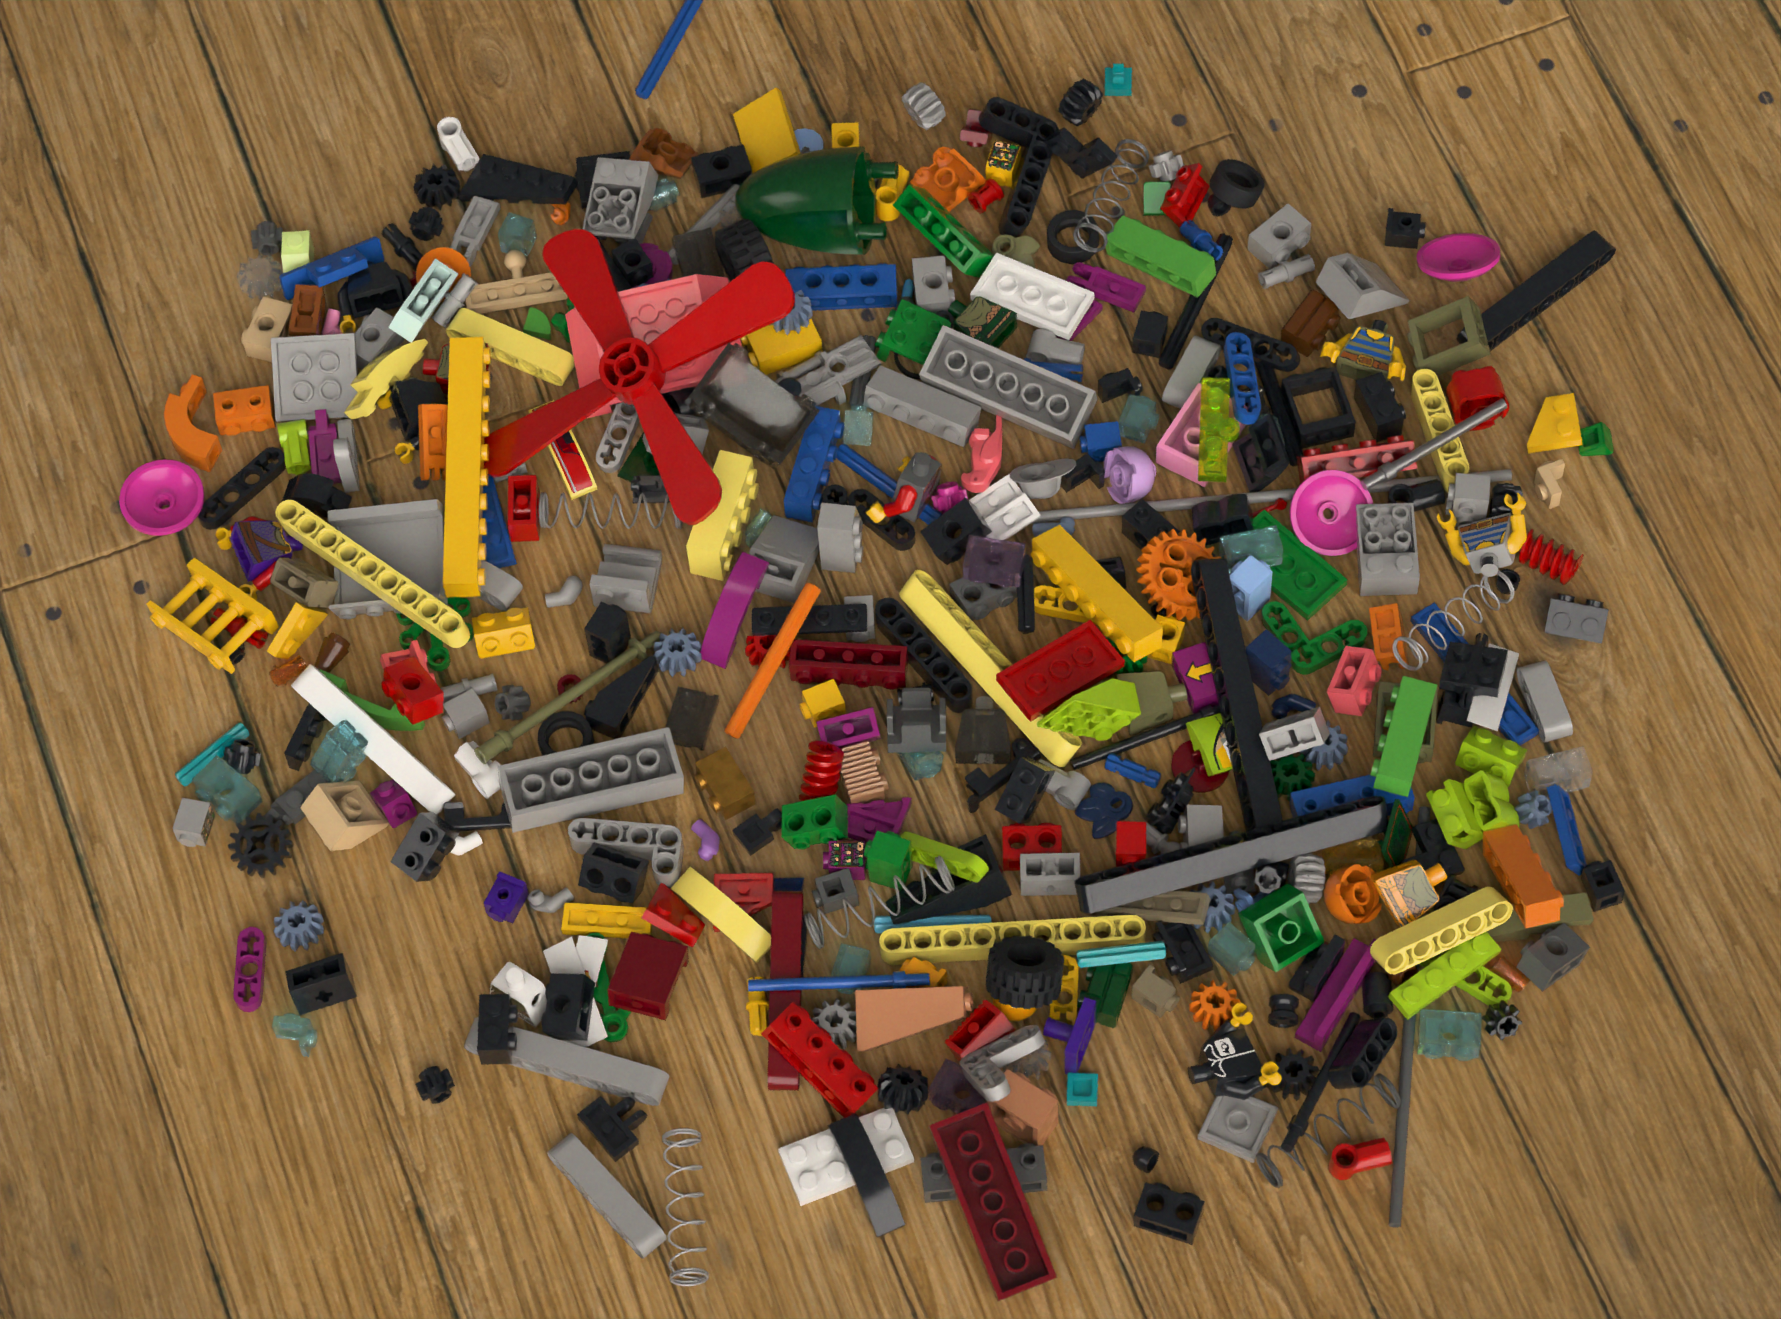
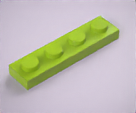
M1486 931L1451 948L1391 991L1388 997L1408 1020L1500 954L1502 949Z

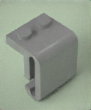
M604 544V562L600 561L598 574H592L590 580L594 607H598L601 602H604L610 606L612 604L617 605L626 611L651 613L662 565V551Z

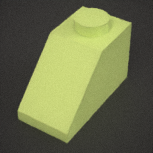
M309 230L282 232L281 257L283 274L314 261V245Z

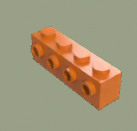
M1517 824L1484 831L1483 856L1524 927L1531 928L1560 921V908L1564 906L1560 890L1554 888L1550 873L1542 868L1538 853L1532 851L1528 836L1522 834Z

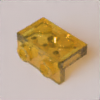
M1357 839L1322 849V859L1326 868L1325 875L1330 876L1337 869L1354 864L1368 866L1375 873L1381 872L1383 870L1382 849L1378 841L1382 839Z

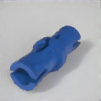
M1189 220V224L1185 221L1181 225L1180 233L1191 242L1192 248L1209 253L1216 261L1221 258L1223 249L1211 239L1212 236L1209 232L1201 230L1192 220Z

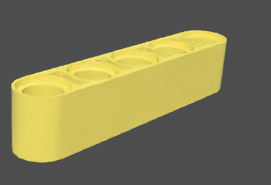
M460 308L446 329V334L449 338L483 337L484 342L488 343V347H490L491 358L557 386H562L575 367L574 357L569 352L467 308Z
M1430 369L1417 370L1412 377L1411 399L1425 439L1428 442L1452 428L1455 424L1436 373ZM1459 437L1431 453L1441 484L1446 492H1448L1449 483H1455L1456 473L1469 474V464Z
M1489 886L1482 888L1379 937L1372 944L1370 954L1388 973L1398 974L1503 924L1511 917L1513 912L1512 904L1495 888Z

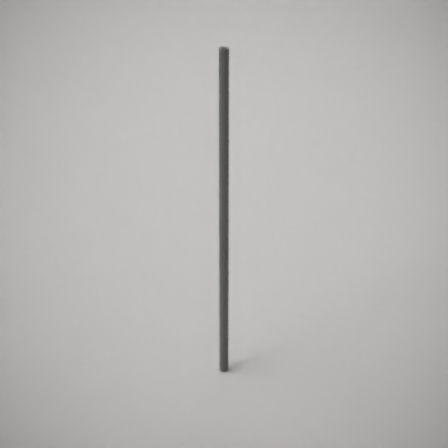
M1423 806L1419 808L1418 824L1430 821L1431 809L1429 807ZM1417 841L1415 856L1422 854ZM1416 1014L1408 1020L1405 1017L1403 1019L1398 1088L1401 1106L1397 1108L1389 1212V1226L1395 1228L1401 1227Z

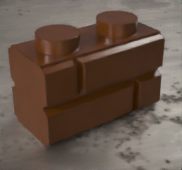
M1314 289L1311 290L1282 328L1281 341L1291 344L1297 352L1306 357L1310 356L1314 349L1319 351L1326 340L1325 334L1329 329L1334 331L1340 322L1339 308L1330 298H1325L1323 294Z

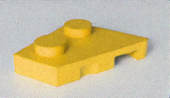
M1574 393L1546 397L1527 442L1528 454L1581 446L1582 437Z
M296 602L267 652L274 657L288 660L323 622L328 613L320 608L308 607Z

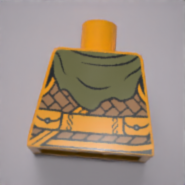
M1416 860L1408 861L1370 876L1393 921L1399 928L1415 921L1440 900L1434 886L1448 879L1439 863L1424 871L1422 865Z

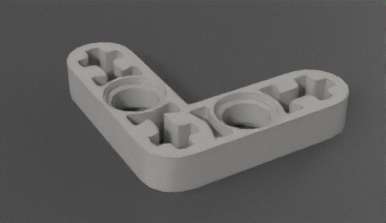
M338 420L339 439H333V447L345 493L360 491L353 420Z
M1025 1026L968 1054L960 1061V1065L965 1078L986 1101H998L1005 1098L1011 1091L1005 1074L999 1068L1039 1049L1045 1041L1039 1026Z

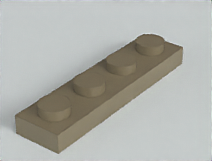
M1174 890L1094 912L1091 915H1137L1143 920L1148 921L1161 920L1162 922L1204 925L1210 897L1208 893Z

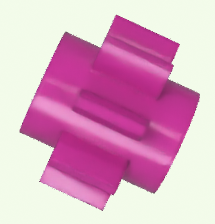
M946 482L938 485L936 494L931 496L934 509L938 508V511H942L943 514L964 498L968 499L966 488L962 489L961 486H958L957 482Z

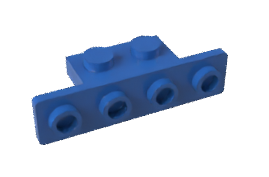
M376 236L281 274L279 279L284 297L287 300L293 299L295 284L322 287L368 268L367 261H371L374 264L383 262L384 255L380 239Z

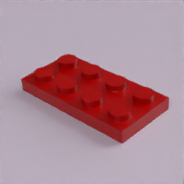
M1088 620L997 673L996 681L1031 722L1067 701L1072 696L1123 668L1125 660L1095 624Z

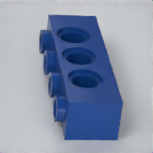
M880 263L866 266L853 264L843 267L822 266L819 268L795 267L793 269H785L786 276L793 287L794 293L802 290L804 297H809L811 300L813 311L896 307L897 305L896 264Z

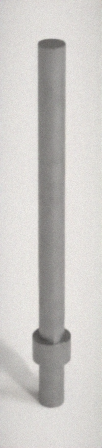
M1499 399L1394 462H1386L1378 467L1377 472L1361 480L1362 487L1367 491L1382 481L1388 482L1395 478L1397 472L1507 409L1505 400Z

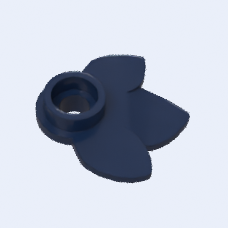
M1097 783L1090 786L1091 797L1081 801L1075 810L1077 817L1093 822L1092 836L1094 839L1104 838L1113 834L1116 831L1117 821L1129 817L1133 809L1132 799L1127 793L1116 792L1110 784ZM1122 802L1119 808H1113L1115 803Z

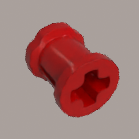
M991 178L986 180L985 185L979 190L968 194L970 204L980 214L984 213L986 207L994 201H1000L1004 198L1001 187Z

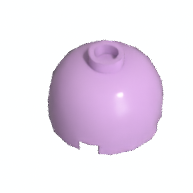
M1134 446L1118 447L1108 451L1104 460V478L1109 477L1112 487H1107L1113 500L1122 504L1135 502L1145 497L1151 491L1156 476V467L1149 456L1143 450Z

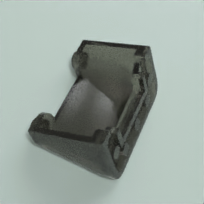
M728 343L687 396L684 403L761 462L775 469L783 462L820 410L815 407L817 403L805 394L801 397L798 395L793 396L749 363L748 351L737 343L734 345Z

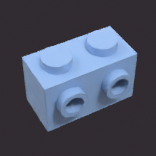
M1252 555L1244 562L1239 561L1236 563L1230 573L1237 613L1247 622L1270 600L1272 571L1269 565L1262 560H1257Z

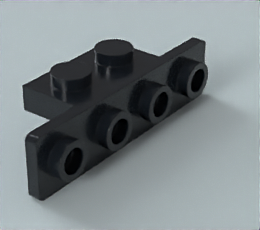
M867 605L812 606L797 634L866 632L868 630ZM793 606L753 608L752 635H777Z

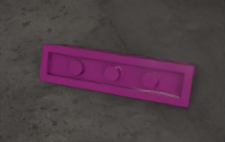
M1355 938L1352 940L1295 1032L1297 1040L1320 1052L1323 1050L1360 990L1362 982L1365 981L1364 977L1371 972L1377 962L1370 954L1371 946L1376 940L1375 938L1369 946Z

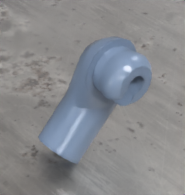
M1063 517L1057 523H1034L1032 528L1033 535L1037 537L1058 525H1061L1072 535L1075 531V521L1071 517Z

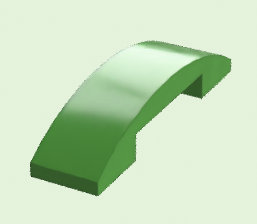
M319 670L384 729L395 731L423 730L425 726L424 721L412 725L406 716H402L399 713L396 704L393 705L391 710H388L349 693L345 679L324 670Z

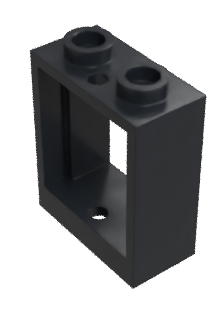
M1336 366L1318 368L1313 372L1301 375L1292 374L1282 379L1281 390L1302 449L1354 437L1356 422ZM1330 388L1339 416L1302 424L1293 397Z

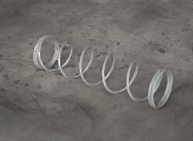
M541 492L539 497V524L541 528H551L554 526L563 498L568 519L571 525L577 529L583 522L590 497L595 520L598 526L603 529L609 523L616 498L623 524L626 528L630 529L636 522L643 496L648 520L651 526L657 529L662 523L669 497L666 495L660 521L657 526H654L649 514L646 497L642 492L633 522L628 526L623 516L619 495L615 493L607 521L604 526H601L597 518L592 494L589 492L580 522L575 526L569 513L565 493L563 492L560 495L554 521L549 526L548 496L545 492ZM673 511L675 518V527L677 529H681L683 523L678 519V517L675 515Z
M1498 571L1497 575L1505 580L1510 589L1508 600H1503L1494 594L1489 586L1488 577L1483 575L1480 585H1470L1464 590L1462 598L1450 599L1445 605V611L1432 612L1427 619V624H1416L1411 628L1409 638L1398 637L1394 640L1392 646L1397 661L1410 671H1416L1421 668L1423 663L1426 664L1429 657L1424 647L1419 642L1411 639L1413 630L1419 626H1426L1428 636L1434 646L1445 650L1447 647L1445 638L1436 628L1429 625L1431 617L1436 613H1444L1450 630L1456 636L1462 637L1465 634L1464 627L1459 619L1447 612L1449 604L1454 600H1462L1467 616L1474 623L1480 624L1483 620L1482 614L1476 605L1465 599L1466 592L1472 587H1480L1484 602L1492 610L1498 611L1500 603L1507 604L1514 598V587L1510 579L1504 573ZM1482 588L1486 589L1489 595L1497 601V608L1489 605L1484 597ZM1465 601L1477 610L1480 615V621H1475L1470 616L1465 607ZM1447 614L1459 623L1462 628V634H1458L1452 629L1447 619ZM1429 628L1435 630L1441 636L1445 644L1443 648L1434 642ZM1399 640L1409 644L1413 655L1419 660L1417 667L1408 665L1400 657L1397 651V642ZM1419 647L1422 648L1426 655L1425 661H1423V656Z
M941 856L935 857V863L947 891L936 882L923 864L919 865L923 887L922 902H919L910 893L901 879L894 875L898 911L896 913H893L881 900L876 891L869 886L868 893L872 910L871 924H867L847 898L843 897L842 901L847 925L846 935L840 934L834 928L821 909H817L820 930L813 916L810 913L805 914L804 920L818 949L824 947L821 915L837 935L843 938L848 937L849 918L846 903L863 924L869 927L874 925L875 911L871 891L890 914L899 915L900 896L897 880L916 903L923 905L926 899V888L922 868L942 892L948 894L954 891L955 886Z
M677 1128L665 1132L662 1136L663 1143L669 1146L663 1153L664 1160L671 1166L679 1168L671 1172L664 1181L669 1191L680 1195L673 1199L666 1207V1213L669 1217L681 1222V1224L669 1231L667 1239L676 1248L684 1250L670 1259L668 1264L672 1273L669 1275V1280L671 1283L679 1286H695L709 1279V1273L706 1270L693 1267L674 1270L671 1263L681 1254L690 1251L704 1252L707 1248H684L678 1246L671 1241L670 1235L675 1229L683 1225L704 1224L706 1221L703 1219L690 1221L677 1219L669 1213V1207L673 1202L681 1198L702 1197L705 1194L703 1192L687 1194L676 1192L668 1186L667 1181L671 1175L679 1171L700 1170L703 1166L690 1165L682 1167L675 1165L667 1160L666 1153L671 1147H688L702 1140L701 1133L695 1129ZM676 1134H692L698 1136L697 1138H688L680 1141H670L666 1139L667 1137ZM694 1273V1274H702V1275H705V1276L698 1277V1276H688V1275H684V1274ZM679 1275L681 1277L695 1280H678L674 1279L673 1277Z

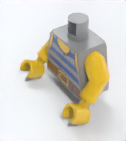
M1518 492V501L1512 505V497L1509 494H1506L1504 499L1505 504L1512 510L1513 516L1510 512L1458 526V530H1455L1454 527L1457 520L1451 510H1449L1451 518L1447 522H1443L1440 514H1437L1440 526L1447 531L1445 537L1453 557L1465 566L1470 565L1473 573H1482L1487 577L1495 576L1498 573V568L1510 566L1514 563L1515 554L1526 542L1525 516L1521 515V511L1526 506V501Z

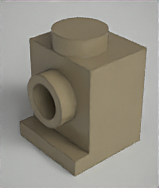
M1152 965L1147 967L1132 986V999L1159 1018L1166 1011L1172 1012L1179 1003L1180 997L1175 994L1176 989L1170 980L1164 976L1158 977L1155 975V967Z

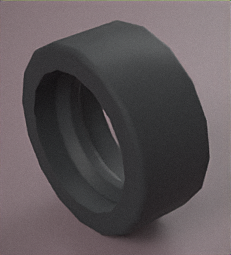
M1226 159L1217 165L1210 178V188L1226 204L1236 208L1247 209L1253 207L1264 189V180L1248 164L1238 160Z
M1067 210L1057 214L1050 221L1047 228V246L1051 255L1058 261L1067 264L1082 263L1089 260L1096 253L1088 252L1079 246H1065L1057 241V234L1063 229L1076 227L1078 221L1085 216V212ZM1088 217L1091 224L1098 226L1093 217ZM1084 219V220L1081 222V224H1083V223H1088V222H1087L1086 219ZM1091 227L1080 228L1089 234V240L1086 244L1092 248H1098L1099 232Z
M560 711L552 714L542 722L538 730V744L542 756L556 753L549 745V738L555 731L562 728H574L582 733L583 742L579 747L594 744L593 732L589 722L582 715L572 711Z

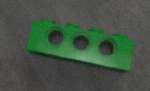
M909 184L893 204L961 272L980 278L994 255L926 189Z

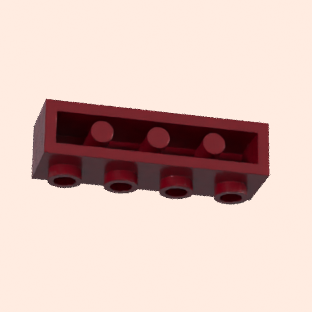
M794 639L791 644L789 659L791 681H796L800 684L824 683L834 679L837 686L840 684L854 685L859 688L881 686L890 690L906 688L908 671L907 646Z

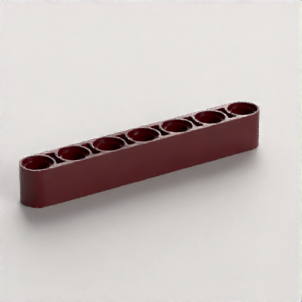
M773 891L770 979L802 978L801 928H803L804 910L803 891ZM802 990L770 991L769 1025L792 1002L797 1006H801ZM768 1042V1091H799L800 1073Z

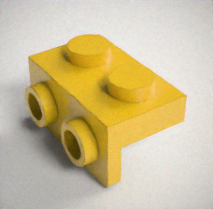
M515 607L505 612L494 614L483 613L478 617L472 618L474 638L480 659L535 648L528 607Z

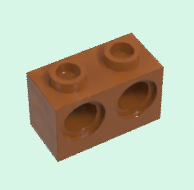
M295 284L289 325L290 337L322 335L326 310L323 286Z

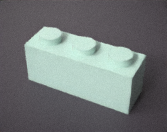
M435 258L400 307L388 328L412 343L450 289L458 273Z

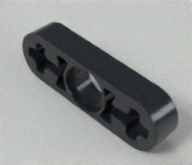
M857 489L849 495L848 505L856 506L863 524L893 548L899 551H906L914 546L916 541L915 529L900 515L889 517L890 520L885 525H878L865 513L868 509H871L870 506L876 501L884 507V503L865 489ZM864 500L866 501V507L864 505L856 506V501L861 503ZM897 532H898L900 535H904V534L907 533V534H908V538L905 539V538L902 537V538L898 539Z

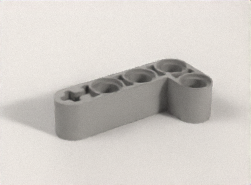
M577 818L569 824L568 835L570 844L576 853L585 855L592 844L597 843L645 860H652V870L656 884L660 885V883H663L668 888H671L681 876L684 845L682 834L675 826ZM609 836H617V837H618V838H617L616 840H614V841H606V840H605V839H606L607 837H609ZM639 838L647 839L642 844L635 843ZM670 840L676 841L672 846L663 845ZM664 867L672 868L670 872H660V870Z

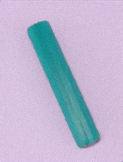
M241 722L237 723L178 770L175 776L180 784L183 786L189 785L224 756L225 747H231L234 740L246 739L250 735L246 726Z
M1163 941L1078 950L1076 958L1078 967L1084 968L1164 959L1166 948Z

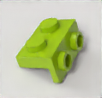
M1473 726L1462 742L1455 765L1474 774L1483 770L1496 775L1509 787L1528 749L1519 746L1514 741L1498 737L1487 729Z

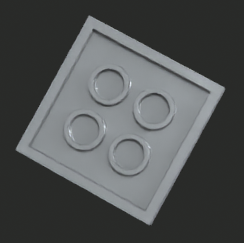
M355 333L271 338L275 421L316 420L315 410L326 409L329 419L349 418L344 412L357 394V391L350 385L358 375Z

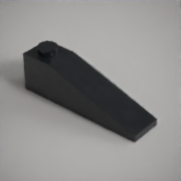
M985 834L958 847V849L979 856L988 865L989 870L980 882H972L950 874L955 890L947 894L942 892L930 877L927 876L924 878L926 899L923 905L916 903L904 888L899 891L900 912L897 916L890 914L893 924L983 908L1012 895L1006 876L987 835ZM931 867L932 877L947 891L938 869ZM913 881L906 886L919 902L923 901L922 881ZM895 894L885 902L886 906L893 913L898 911L897 895Z

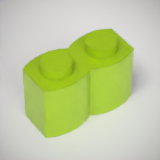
M1480 770L1464 780L1466 796L1474 805V816L1482 830L1489 831L1515 824L1519 827L1518 813L1515 807L1509 803L1508 787L1500 777Z

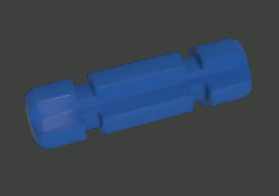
M1110 753L1105 761V768L1114 773L1119 771V775L1139 783L1144 781V785L1151 788H1156L1160 782V772L1153 769L1148 771L1146 766L1126 758L1121 760V756Z

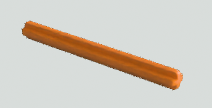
M806 583L727 724L725 728L726 734L736 739L740 738L821 592L819 587L812 583Z

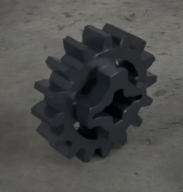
M257 813L256 820L254 821L249 816H246V825L236 824L240 830L238 834L230 833V837L235 840V843L229 844L228 848L231 851H236L230 858L233 862L240 861L237 868L240 871L247 868V874L251 877L258 871L259 876L265 878L266 871L268 870L273 875H276L275 867L279 865L285 868L286 865L282 860L284 857H292L287 848L293 847L294 843L291 840H286L291 835L289 829L282 830L285 824L281 820L274 824L275 818L271 814L264 820L262 814ZM266 827L263 831H253L256 828ZM279 837L280 846L277 853L275 851V842ZM245 838L247 840V848L242 851V844ZM258 841L266 845L265 849L257 848L256 843ZM259 860H269V862L263 864H256Z

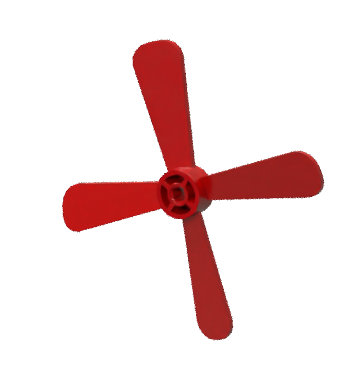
M573 229L554 236L544 245L542 252L543 260L605 351L599 364L600 379L490 433L489 437L484 438V444H488L489 460L484 461V469L488 470V475L491 477H501L509 474L617 397L624 403L634 405L675 515L682 523L687 525H696L704 521L718 507L722 498V486L720 480L660 392L665 383L666 372L785 318L795 304V293L791 283L777 265L771 262L753 264L650 344H647L640 339L634 338L602 246L594 234L584 229Z

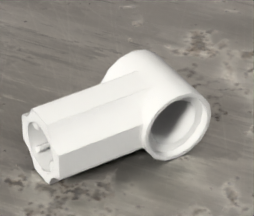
M454 117L443 118L437 125L442 148L448 152L459 171L467 172L473 169L479 162V156L464 134L460 121Z
M474 741L466 742L459 747L454 755L455 760L472 778V782L477 790L488 799L500 790L498 779V766L500 764L497 761L492 762V760L483 764L477 758L474 751L479 746Z

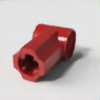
M1383 1137L1354 1145L1348 1143L1337 1145L1332 1151L1328 1164L1330 1174L1336 1179L1347 1180L1355 1173L1391 1165L1392 1158L1388 1141ZM1346 1158L1351 1164L1343 1166L1336 1159Z

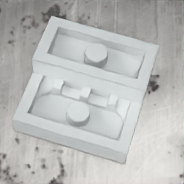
M1010 474L969 500L977 507L991 528L992 532L986 536V539L993 547H996L1041 517L1025 493L1023 494L1016 482L1010 479Z

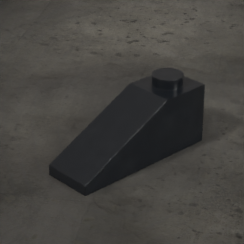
M648 657L600 690L595 699L587 703L584 715L592 730L613 739L621 738L658 673L656 657Z

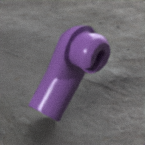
M702 819L697 820L691 830L702 839V847L698 849V855L703 860L709 861L713 855H717L720 839L718 834Z

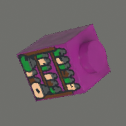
M829 841V852H823V869H829V874L849 868L853 880H865V841Z

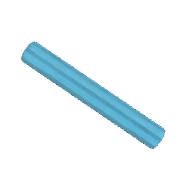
M941 915L894 925L890 916H875L874 931L875 933H883L891 928L992 923V918L990 915Z

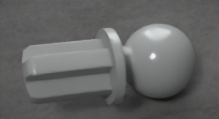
M1147 823L1146 844L1152 848V853L1156 854L1161 851V854L1180 849L1178 842H1167L1169 838L1167 833L1162 834Z

